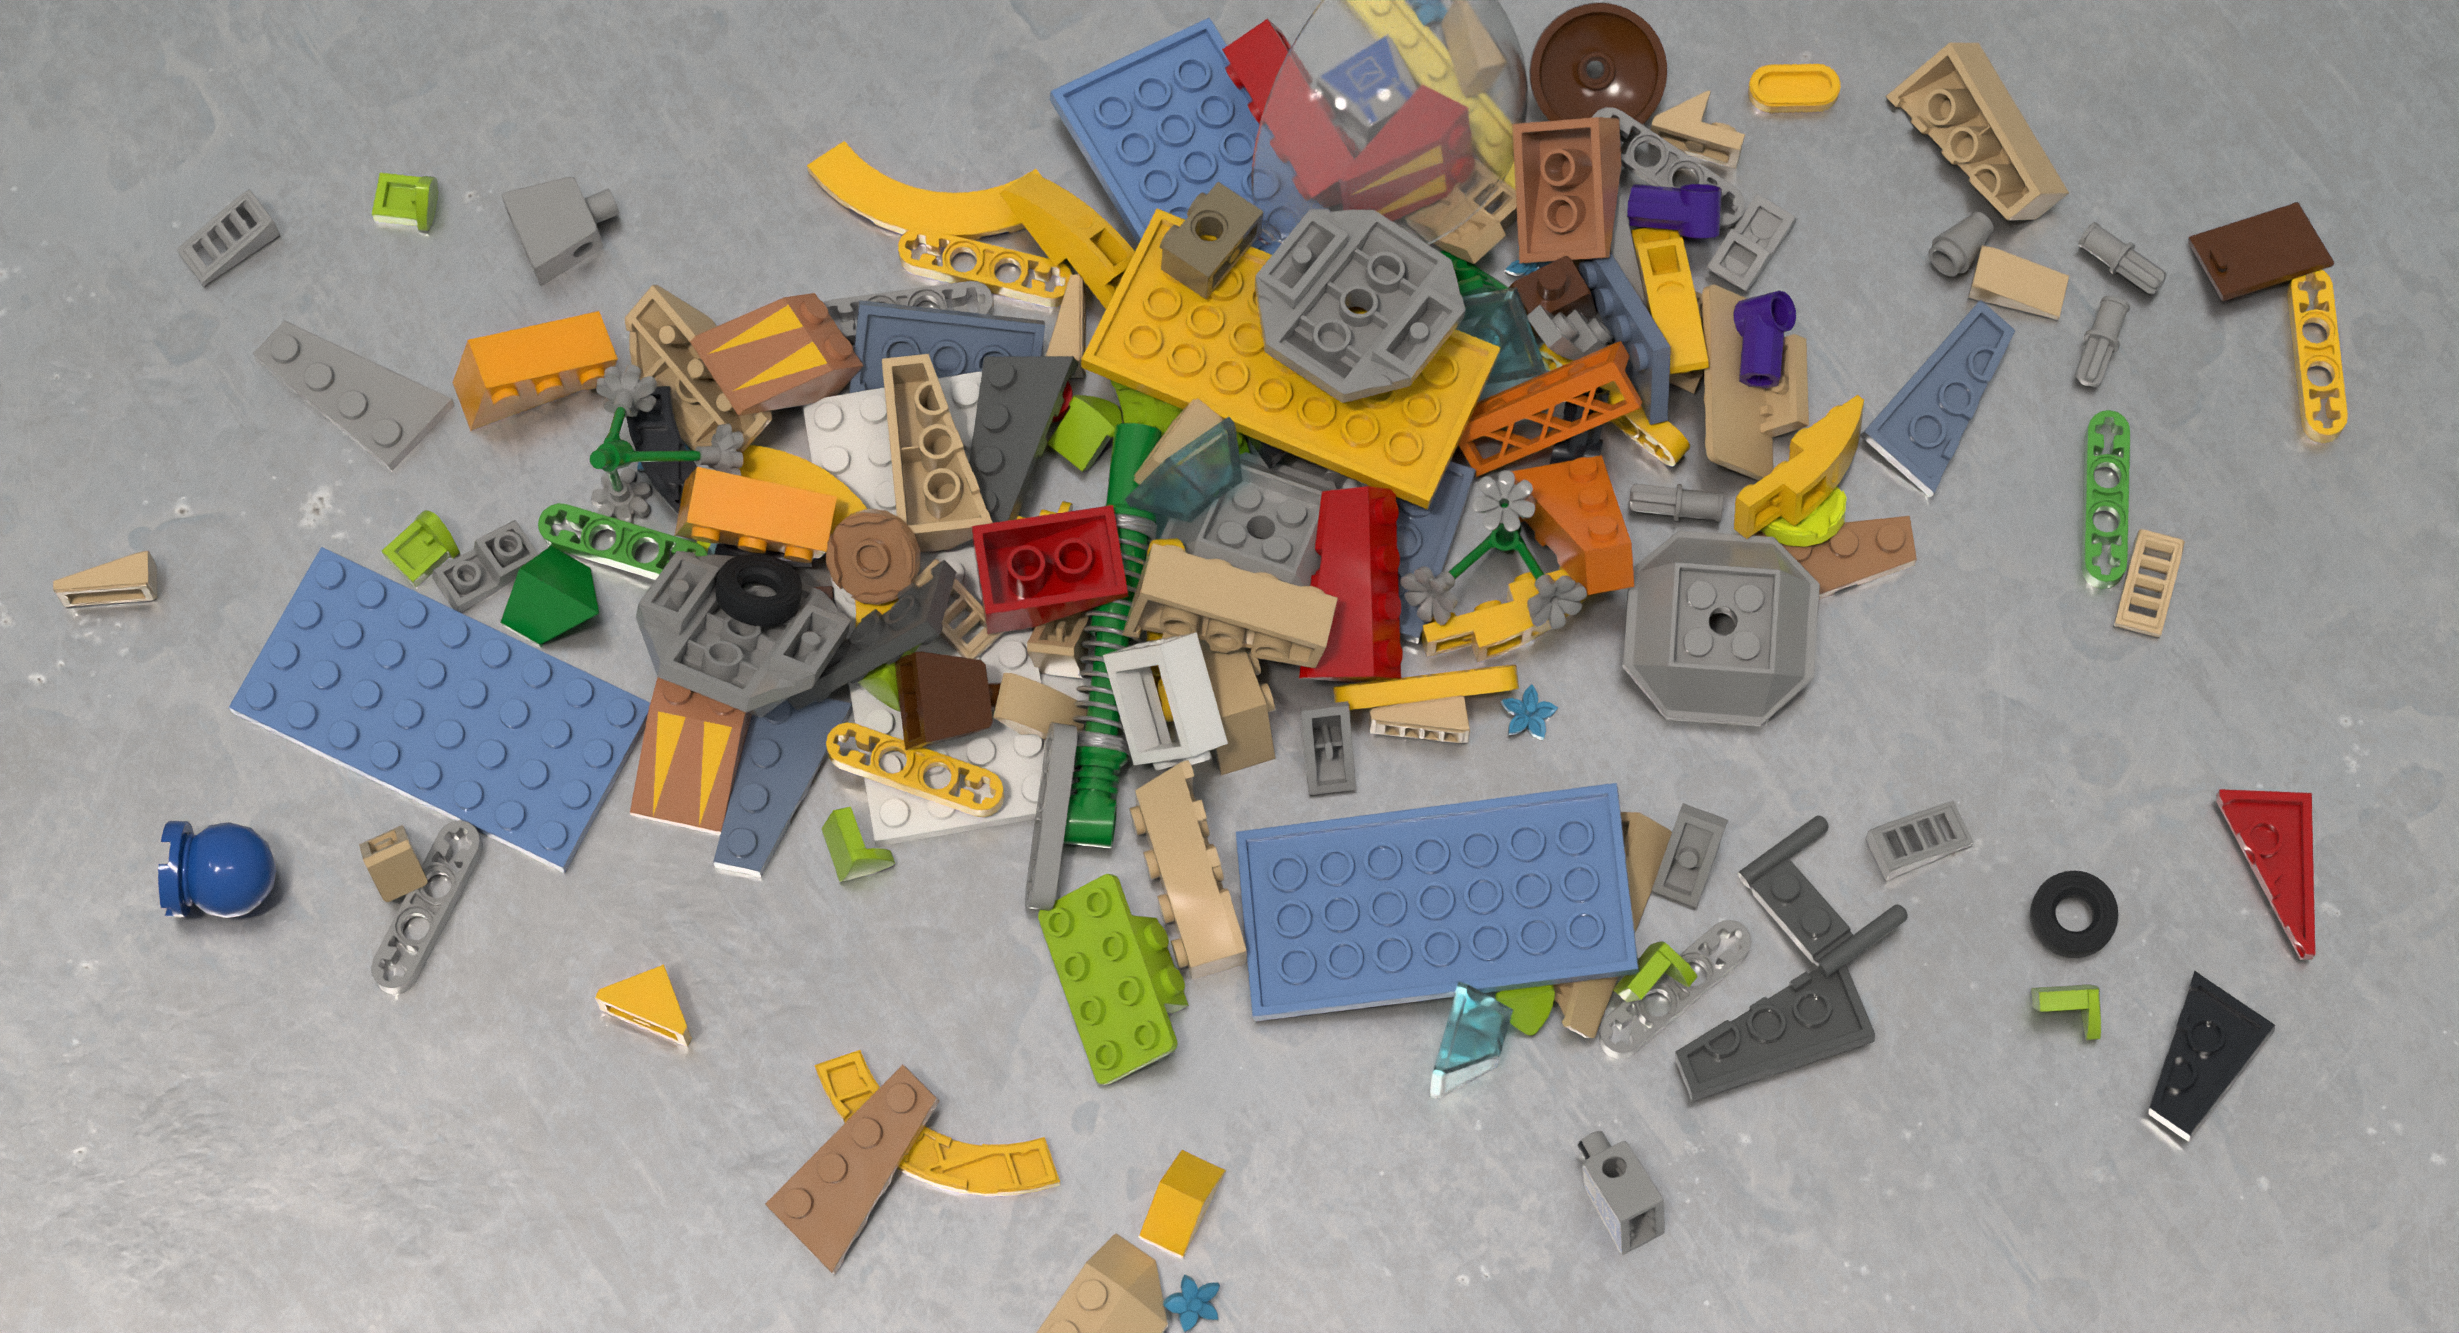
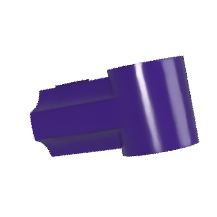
M1634 184L1631 187L1628 200L1627 217L1629 218V226L1678 230V234L1692 238L1717 237L1720 230L1722 188L1709 184H1687L1681 186V188Z
M1779 290L1738 301L1735 306L1734 323L1737 331L1743 337L1739 382L1749 387L1771 388L1779 385L1784 332L1792 330L1796 322L1795 305L1786 292Z

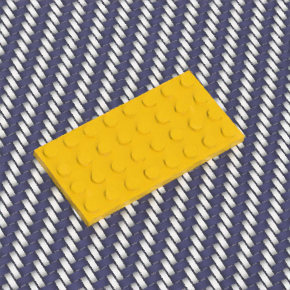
M1157 208L1081 358V368L1181 409H1184L1193 399L1196 400L1198 398L1223 419L1222 426L1371 487L1391 489L1396 494V497L1428 509L1499 357L1501 347L1455 329L1411 386L1342 403L1265 353L1255 291V277L1272 255L1250 246L1210 296L1205 299L1161 270V241L1173 225L1180 227L1185 219ZM1202 235L1199 237L1205 241L1217 240L1212 235ZM1361 307L1348 308L1351 312L1356 314H1364L1367 312L1365 309Z

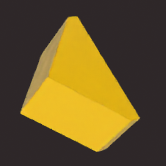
M664 965L598 990L595 999L600 1010L684 1046H689L692 1037Z
M1181 1150L1159 1182L1139 1238L1183 1259L1226 1170Z

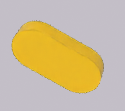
M1771 64L1758 68L1752 74L1748 86V96L1751 103L1757 109L1767 113L1823 112L1830 109L1836 103L1841 83L1837 73L1832 68L1823 64Z

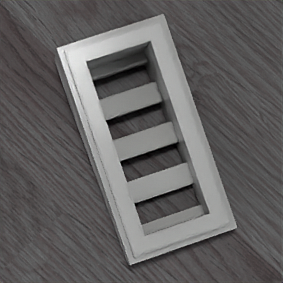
M249 189L233 200L178 247L177 251L201 284L206 286L280 236V233L273 219ZM249 216L256 222L252 229L244 222ZM234 226L242 235L238 241H235L228 232ZM218 237L228 248L222 254L212 242ZM203 247L214 260L208 266L197 254V251Z
M1954 801L1890 821L1869 830L1866 836V841L1885 881L1965 849L1974 843ZM1945 816L1956 836L1955 839L1949 841L1938 822V819ZM1929 824L1938 845L1931 847L1921 826ZM1913 831L1921 848L1920 851L1914 852L1905 833ZM1895 837L1905 855L1897 858L1889 841Z

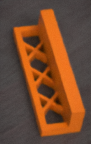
M1621 341L1477 402L1458 443L1471 467L1476 469V476L1478 477L1641 408L1642 400L1625 372L1630 356ZM1615 381L1625 400L1611 405L1593 398L1598 387ZM1590 391L1588 397H1587V396H1584V395H1581V394H1584V393ZM1565 401L1585 407L1582 417L1573 422L1552 415L1555 406ZM1549 408L1548 414L1541 412ZM1590 409L1597 411L1588 415ZM1522 419H1528L1544 425L1541 435L1533 439L1513 434L1512 431L1515 422ZM1508 426L1507 431L1501 430V428ZM1549 427L1555 428L1554 430L1547 432ZM1487 436L1502 441L1503 444L1499 453L1483 459L1473 440ZM1508 444L1514 445V447L1507 449Z

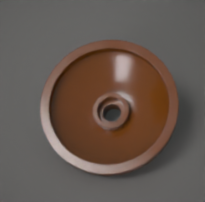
M1596 2L1582 4L1558 15L1539 36L1530 60V84L1538 107L1549 121L1592 118L1598 110L1610 107L1621 110L1640 124H1643L1653 114L1662 99L1667 81L1666 55L1656 32L1635 12L1611 3ZM1592 61H1599L1602 64L1601 74L1594 78L1589 77L1586 71L1588 64Z

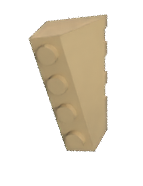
M1948 43L1885 96L1895 107H1901L1912 118L1911 123L1922 134H1928L1943 149L1941 152L1951 164H1957L1970 177L1969 182L2008 221L2037 220L2069 194L1979 43Z
M929 354L882 359L897 517L901 518L914 532L921 552L949 550L973 539L972 526L993 522L986 509L980 488L967 459L963 443L953 422Z
M1153 543L1144 563L1122 635L1139 638L1141 630L1162 633V638L1197 632L1198 639L1207 641L1212 651L1229 653V651L1239 650L1241 647L1251 649V654L1254 658L1316 668L1327 646L1338 598L1327 595L1322 590L1313 586H1296L1280 581L1269 573H1252L1235 568L1229 562L1221 559L1208 560L1188 554L1177 546H1161Z
M1189 760L1180 762L1136 789V806L1129 808L1137 836L1146 834L1150 850L1143 852L1149 876L1151 880L1160 878L1164 894L1157 896L1164 923L1173 922L1178 935V939L1171 940L1177 965L1179 968L1187 966L1191 980L1247 964V950L1228 888L1224 889L1221 882L1224 881V876L1214 844H1209L1207 838L1210 836L1202 799L1195 801L1193 777L1195 776Z

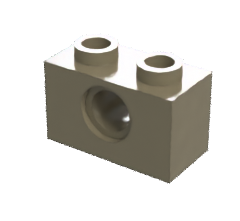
M1217 182L1208 194L1201 192L1194 199L1187 213L1188 218L1180 227L1173 225L1163 237L1160 244V249H1162L1161 270L1207 299L1260 236L1264 211L1220 182ZM1202 235H1212L1217 240L1205 241L1199 237Z

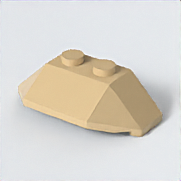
M652 285L624 318L626 331H629L631 363L641 369L639 379L651 376L656 379L657 386L671 387L676 424L681 439L691 450H695L697 446H712L711 440L713 434H716L717 426L729 423L732 427V432L740 431L743 434V445L736 452H744L772 420L771 411L738 416L690 343L694 336L715 328L717 325L710 317L662 287Z
M1115 1233L1085 1263L1036 1333H1163L1168 1323L1163 1305L1156 1260Z

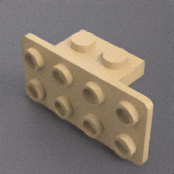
M1713 284L1704 287L1702 291L1703 334L1709 368L1704 369L1706 454L1711 462L1760 481L1773 471V437L1809 426L1806 338L1797 334L1784 337L1781 377L1778 386L1771 388L1749 387L1739 382L1743 337L1737 331L1734 323V309L1738 301L1747 298Z

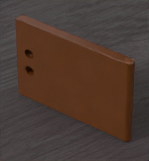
M2298 202L2188 237L2191 249L2222 302L2325 268H2330L2335 264Z

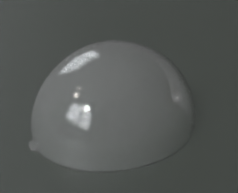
M1322 0L1296 37L1276 76L1256 137L1251 172V192L1253 205L1264 211L1261 234L1258 237L1262 243L1271 245L1273 241H1278L1282 244L1309 209H1329V212L1352 209L1375 210L1429 245L1453 232L1486 204L1497 191L1514 162L1512 124L1526 123L1528 106L1527 70L1521 44L1507 13L1499 1Z

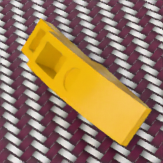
M1031 172L1005 188L1000 193L1001 197L1053 264L1057 267L1068 260L1076 272L1080 274V277H1083V281L1100 303L1107 309L1135 253L1127 241L1089 205L1066 189Z
M1647 227L1631 230V237L1647 302V310L1671 347L1669 374L1687 373L1693 370L1709 368L1704 334L1683 237H1680L1678 230Z
M1856 395L1843 405L1833 407L1824 418L1811 427L1798 431L1790 441L1789 461L1779 463L1770 474L1755 484L1747 485L1739 492L1735 500L1734 530L1748 539L1780 516L1795 526L1811 514L1831 494L1848 470L1858 447L1864 408V399Z
M1561 566L1559 570L1545 574L1550 575L1554 582L1561 576H1569ZM1523 573L1517 576L1514 582L1508 584L1507 603L1501 604L1499 600L1487 601L1476 606L1474 612L1459 616L1450 612L1451 617L1444 625H1439L1433 617L1428 622L1429 624L1422 626L1421 642L1426 657L1472 645L1476 661L1481 662L1523 646L1549 631L1552 627L1548 619L1543 625L1535 626L1530 618L1527 602L1529 598L1539 593L1535 587L1536 580L1532 573ZM1587 595V596L1585 597V599H1583V600H1581V601H1579V602L1582 604V603L1586 600V598H1587L1589 595ZM1564 613L1565 618H1567L1569 614Z

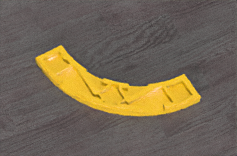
M845 141L807 165L808 173L822 189L842 206L849 210L852 209L858 214L874 221V224L902 235L911 229L924 228L975 241L981 240L980 237L1000 234L1007 231L1013 233L1025 229V226L1000 195L1005 188L1024 176L1004 185L973 192L948 193L930 191L909 186L882 174L860 158ZM1037 169L1031 171L1032 173L1041 176Z
M749 445L744 452H741L743 454V465L739 468L741 476L837 496L830 536L838 524L850 514L868 509L843 482L825 469L804 458L781 450ZM896 598L879 605L860 603L855 600L856 626L861 622L862 618L875 609L883 615L899 599Z
M861 1050L814 1065L827 1097L844 1123L880 1088L868 1069ZM924 1126L908 1155L903 1157L897 1167L898 1170L910 1177L932 1186L958 1193L981 1196H1013L1061 1186L1045 1137L1013 1144L974 1145L952 1140V1138Z

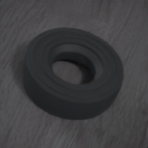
M763 554L739 555L728 560L720 569L715 587L716 600L720 608L727 615L739 622L761 627L775 626L787 622L795 615L801 601L802 582L797 572L782 560ZM749 583L762 584L773 589L777 594L769 597L756 596L746 592L741 586Z
M2065 871L2048 878L2039 887L2031 903L2030 921L2037 939L2048 950L2067 958H2081L2098 952L2109 942L2117 927L2118 906L2110 888L2098 877L2083 871ZM2068 897L2084 900L2092 910L2093 919L2091 925L2085 930L2078 932L2069 931L2062 927L2056 918V906L2060 901Z

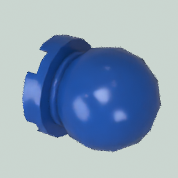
M168 821L165 824L161 842L170 843L168 864L158 865V890L161 908H167L166 917H187L193 904L209 915L222 918L245 915L263 903L272 891L276 875V863L269 843L251 827L226 822L209 825L195 835L192 824L188 821Z

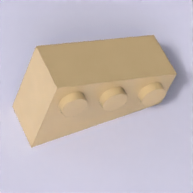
M1199 640L1228 742L1226 745L1215 748L1217 764L1221 775L1276 759L1268 712L1275 711V704L1268 684L1259 685L1256 675L1261 674L1258 658L1253 657L1250 648L1245 649L1241 647L1239 650L1223 653L1210 650V645L1207 641Z

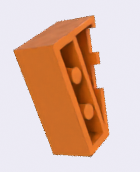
M1602 455L1511 471L1515 475V485L1522 480H1527L1533 487L1532 493L1525 501L1535 505V512L1531 518L1519 517L1520 523L1525 521L1535 531V539L1542 547L1545 545L1549 546L1557 555V563L1576 583L1579 582L1586 588L1587 595L1634 587L1632 543Z

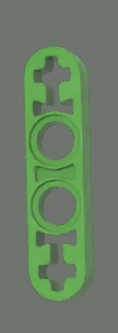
M2111 410L2101 411L2093 416L2086 429L2084 442L2081 569L2087 583L2098 589H2110L2116 586L2126 571L2128 559L2130 427L2124 416ZM2103 425L2111 426V433L2118 434L2115 435L2111 443L2110 454H2102L2104 450V436L2099 432ZM2100 467L2113 469L2119 476L2118 485L2113 488L2101 487L2094 480V471ZM2099 511L2111 512L2118 520L2117 529L2112 532L2100 531L2093 524V515ZM2102 545H2110L2107 561L2109 565L2116 566L2111 569L2109 575L2101 574V568L2093 565L2097 564L2100 558Z
M557 503L550 505L542 512L538 521L539 532L549 546H553L561 552L655 580L669 562L670 549H672V555L676 551L694 552L696 557L708 555L706 550L696 542L568 504ZM564 518H566L574 530L582 532L581 542L575 532L561 530L557 536L552 529V525L561 524ZM610 529L616 533V540L609 549L596 550L593 548V537L600 530ZM646 542L658 544L659 553L653 561L640 563L635 560V552L641 544Z

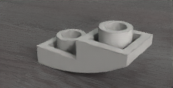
M1539 305L1526 316L1550 350L1573 361L1610 346L1608 342L1614 338L1608 328L1597 317L1589 321L1576 309L1567 317L1561 312L1554 316Z
M513 520L476 539L474 549L434 569L432 578L452 608L461 613L516 579L519 568L539 553L516 520Z

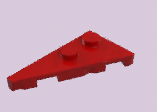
M2219 789L2216 794V802L2299 959L2312 960L2316 955L2312 793Z

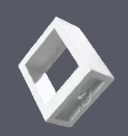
M1197 632L1140 642L1103 655L1134 765L1153 763L1155 770L1169 768L1187 760L1193 765L1211 759L1210 750L1228 744ZM1150 666H1159L1180 742H1171Z

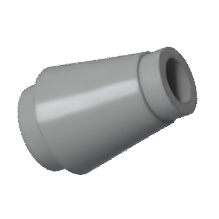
M1976 211L1935 237L1929 250V258L1935 268L1947 276H1956L1958 273L1966 272L1978 255L1981 246L1985 244L1989 235L1994 231L1992 221L1985 214Z

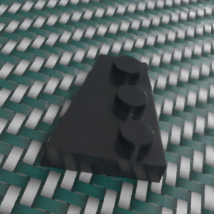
M2194 971L2183 1010H2181L2176 1031L2149 1107V1115L2190 1142L2274 1033L2275 1024Z

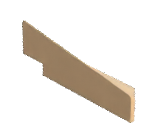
M1621 812L1634 930L1636 932L1672 832L1639 812ZM1618 977L1553 984L1555 991L1554 1001L1559 1004L1565 1016L1562 1021L1564 1027L1583 1037L1594 1038Z

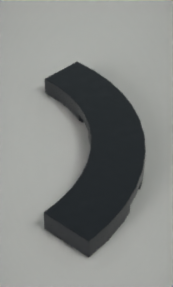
M657 386L655 391L650 394L656 398V404L649 412L640 410L637 416L626 417L635 450L640 452L687 451L676 424L672 389L670 386ZM694 461L641 462L652 485L665 503L678 515L684 482L698 466ZM715 543L738 555L763 554L782 560L791 567H812V563L788 560L784 558V553L766 550L765 553H754L739 549L736 545Z

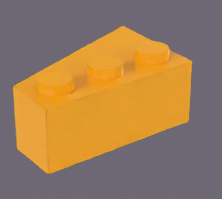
M600 311L469 339L467 340L452 383L469 429L472 431L581 390L595 389L597 380L604 378L605 370L608 367H615L618 358Z
M696 467L684 482L674 536L691 538L707 543L736 545L739 549L754 553H765L766 550L784 553V558L788 560L812 563L813 558H820L827 552V542L830 536L837 496Z

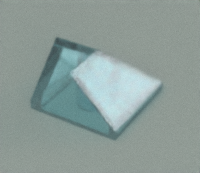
M1517 287L1462 297L1466 310L1464 319L1456 329L1501 347L1499 357L1486 385L1535 377L1546 372Z
M1227 417L1165 459L1125 498V501L1130 507L1191 523L1212 502L1243 482L1235 423L1230 417Z
M1458 981L1432 1073L1429 1097L1440 1099L1498 1067L1513 1009L1469 984Z

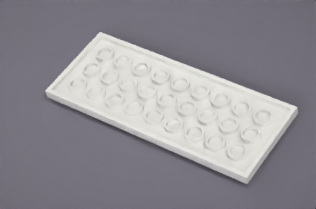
M982 371L938 378L968 461L970 460ZM878 388L825 397L816 403L803 405L812 463L825 469L843 482L868 509L886 510L897 516L885 389ZM973 539L949 550L921 552L920 570L917 575L935 559L939 562L945 560L956 571L955 578L983 607ZM832 580L836 608L839 613L843 612L851 620L846 637L848 640L856 628L855 599L851 598L853 595L847 593L844 588L840 589ZM952 596L949 597L946 609L956 601ZM964 609L949 625L954 630L970 613ZM978 622L962 639L968 644L984 627ZM1032 628L1004 632L977 658L986 665L988 683L1001 682L1003 673H1013L1041 683L1039 668L1034 667L1027 652V642L1032 634ZM940 635L927 645L920 644L916 652L922 651L962 657ZM849 682L855 724L904 740L901 711L898 712L885 705L860 684ZM992 711L993 723L991 728L969 736L924 747L984 768L999 777L1004 790L1003 805L998 812L984 818L961 812L864 777L876 847L1034 820L1046 740L1036 734L1021 735L993 718L995 711ZM871 743L870 752L859 749L866 756L865 765L869 766L871 764V754L877 744ZM889 751L881 757L879 766L887 773H898L905 767L907 759L899 751ZM940 766L932 767L924 775V782L932 789L944 788L951 780V773L946 768ZM960 774L959 787L953 796L960 797V788H964L974 793L976 803L981 804L985 797L993 799L994 796L990 793L989 784L983 783L979 790L967 787L964 781L966 775Z

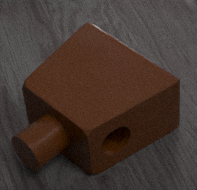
M1564 256L1514 281L1509 286L1497 315L1519 354L1544 342L1526 318L1539 305L1554 316L1561 312L1567 317L1576 309L1588 320L1597 316V311L1590 290L1570 257Z
M921 651L911 653L895 661L905 750H913L969 736L992 727V711H995L1001 682L988 683L986 665L982 660Z

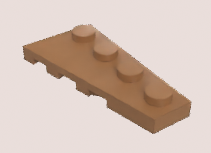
M1910 516L1844 522L1836 535L1823 543L1811 546H1788L1780 543L1820 584L1819 600L1835 594V591L1855 584L1860 586L1913 567L1917 561ZM1760 531V532L1755 533V534L1752 535V536H1766V535H1765L1762 531Z
M904 1065L765 1203L782 1223L835 1275L845 1260L843 1257L855 1238H858L868 1221L866 1219L881 1194L884 1195L893 1180L892 1176L903 1157L908 1155L940 1101Z

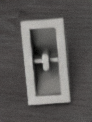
M1348 701L1300 707V732L1309 795L1356 790Z

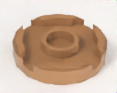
M865 509L850 514L838 524L827 542L826 564L832 580L840 589L844 588L847 593L853 595L851 598L860 603L879 605L898 598V592L915 581L920 570L921 550L914 532L901 518L886 510Z

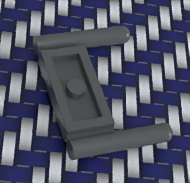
M1818 815L1741 869L1737 874L1741 882L1751 889L1753 896L1806 957L1816 964L1824 977L1828 978L1905 922L1908 914L1903 906L1894 905L1853 935L1845 921L1790 860L1792 856L1828 831L1829 825L1827 820Z

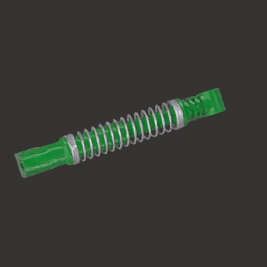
M1121 423L1117 424L1114 430L1106 506L1113 505L1128 597L1094 607L1092 611H1088L1085 614L1088 618H1091V626H1086L1083 630L1096 637V641H1084L1082 646L1095 650L1094 656L1088 655L1080 658L1082 662L1092 664L1093 669L1092 671L1086 670L1078 673L1082 678L1091 679V685H1083L1076 688L1080 693L1089 694V701L1081 700L1074 703L1075 706L1088 710L1087 716L1080 715L1072 718L1075 722L1086 724L1085 731H1077L1074 768L1079 771L1073 772L1072 779L1077 783L1071 784L1070 791L1076 794L1071 795L1069 798L1064 835L1065 844L1112 849L1114 841L1117 801L1111 798L1118 796V789L1113 786H1118L1120 778L1115 776V774L1121 773V767L1128 762L1130 753L1125 734L1118 735L1119 728L1123 729V725L1120 720L1103 655L1128 647L1129 641L1136 640L1139 643L1142 642L1140 638L1124 636L1122 634L1141 572L1147 559V546L1152 540H1156L1155 533L1157 531L1156 516L1152 512L1154 488L1159 487L1161 473L1141 486L1134 481V475L1162 437V431L1144 424Z

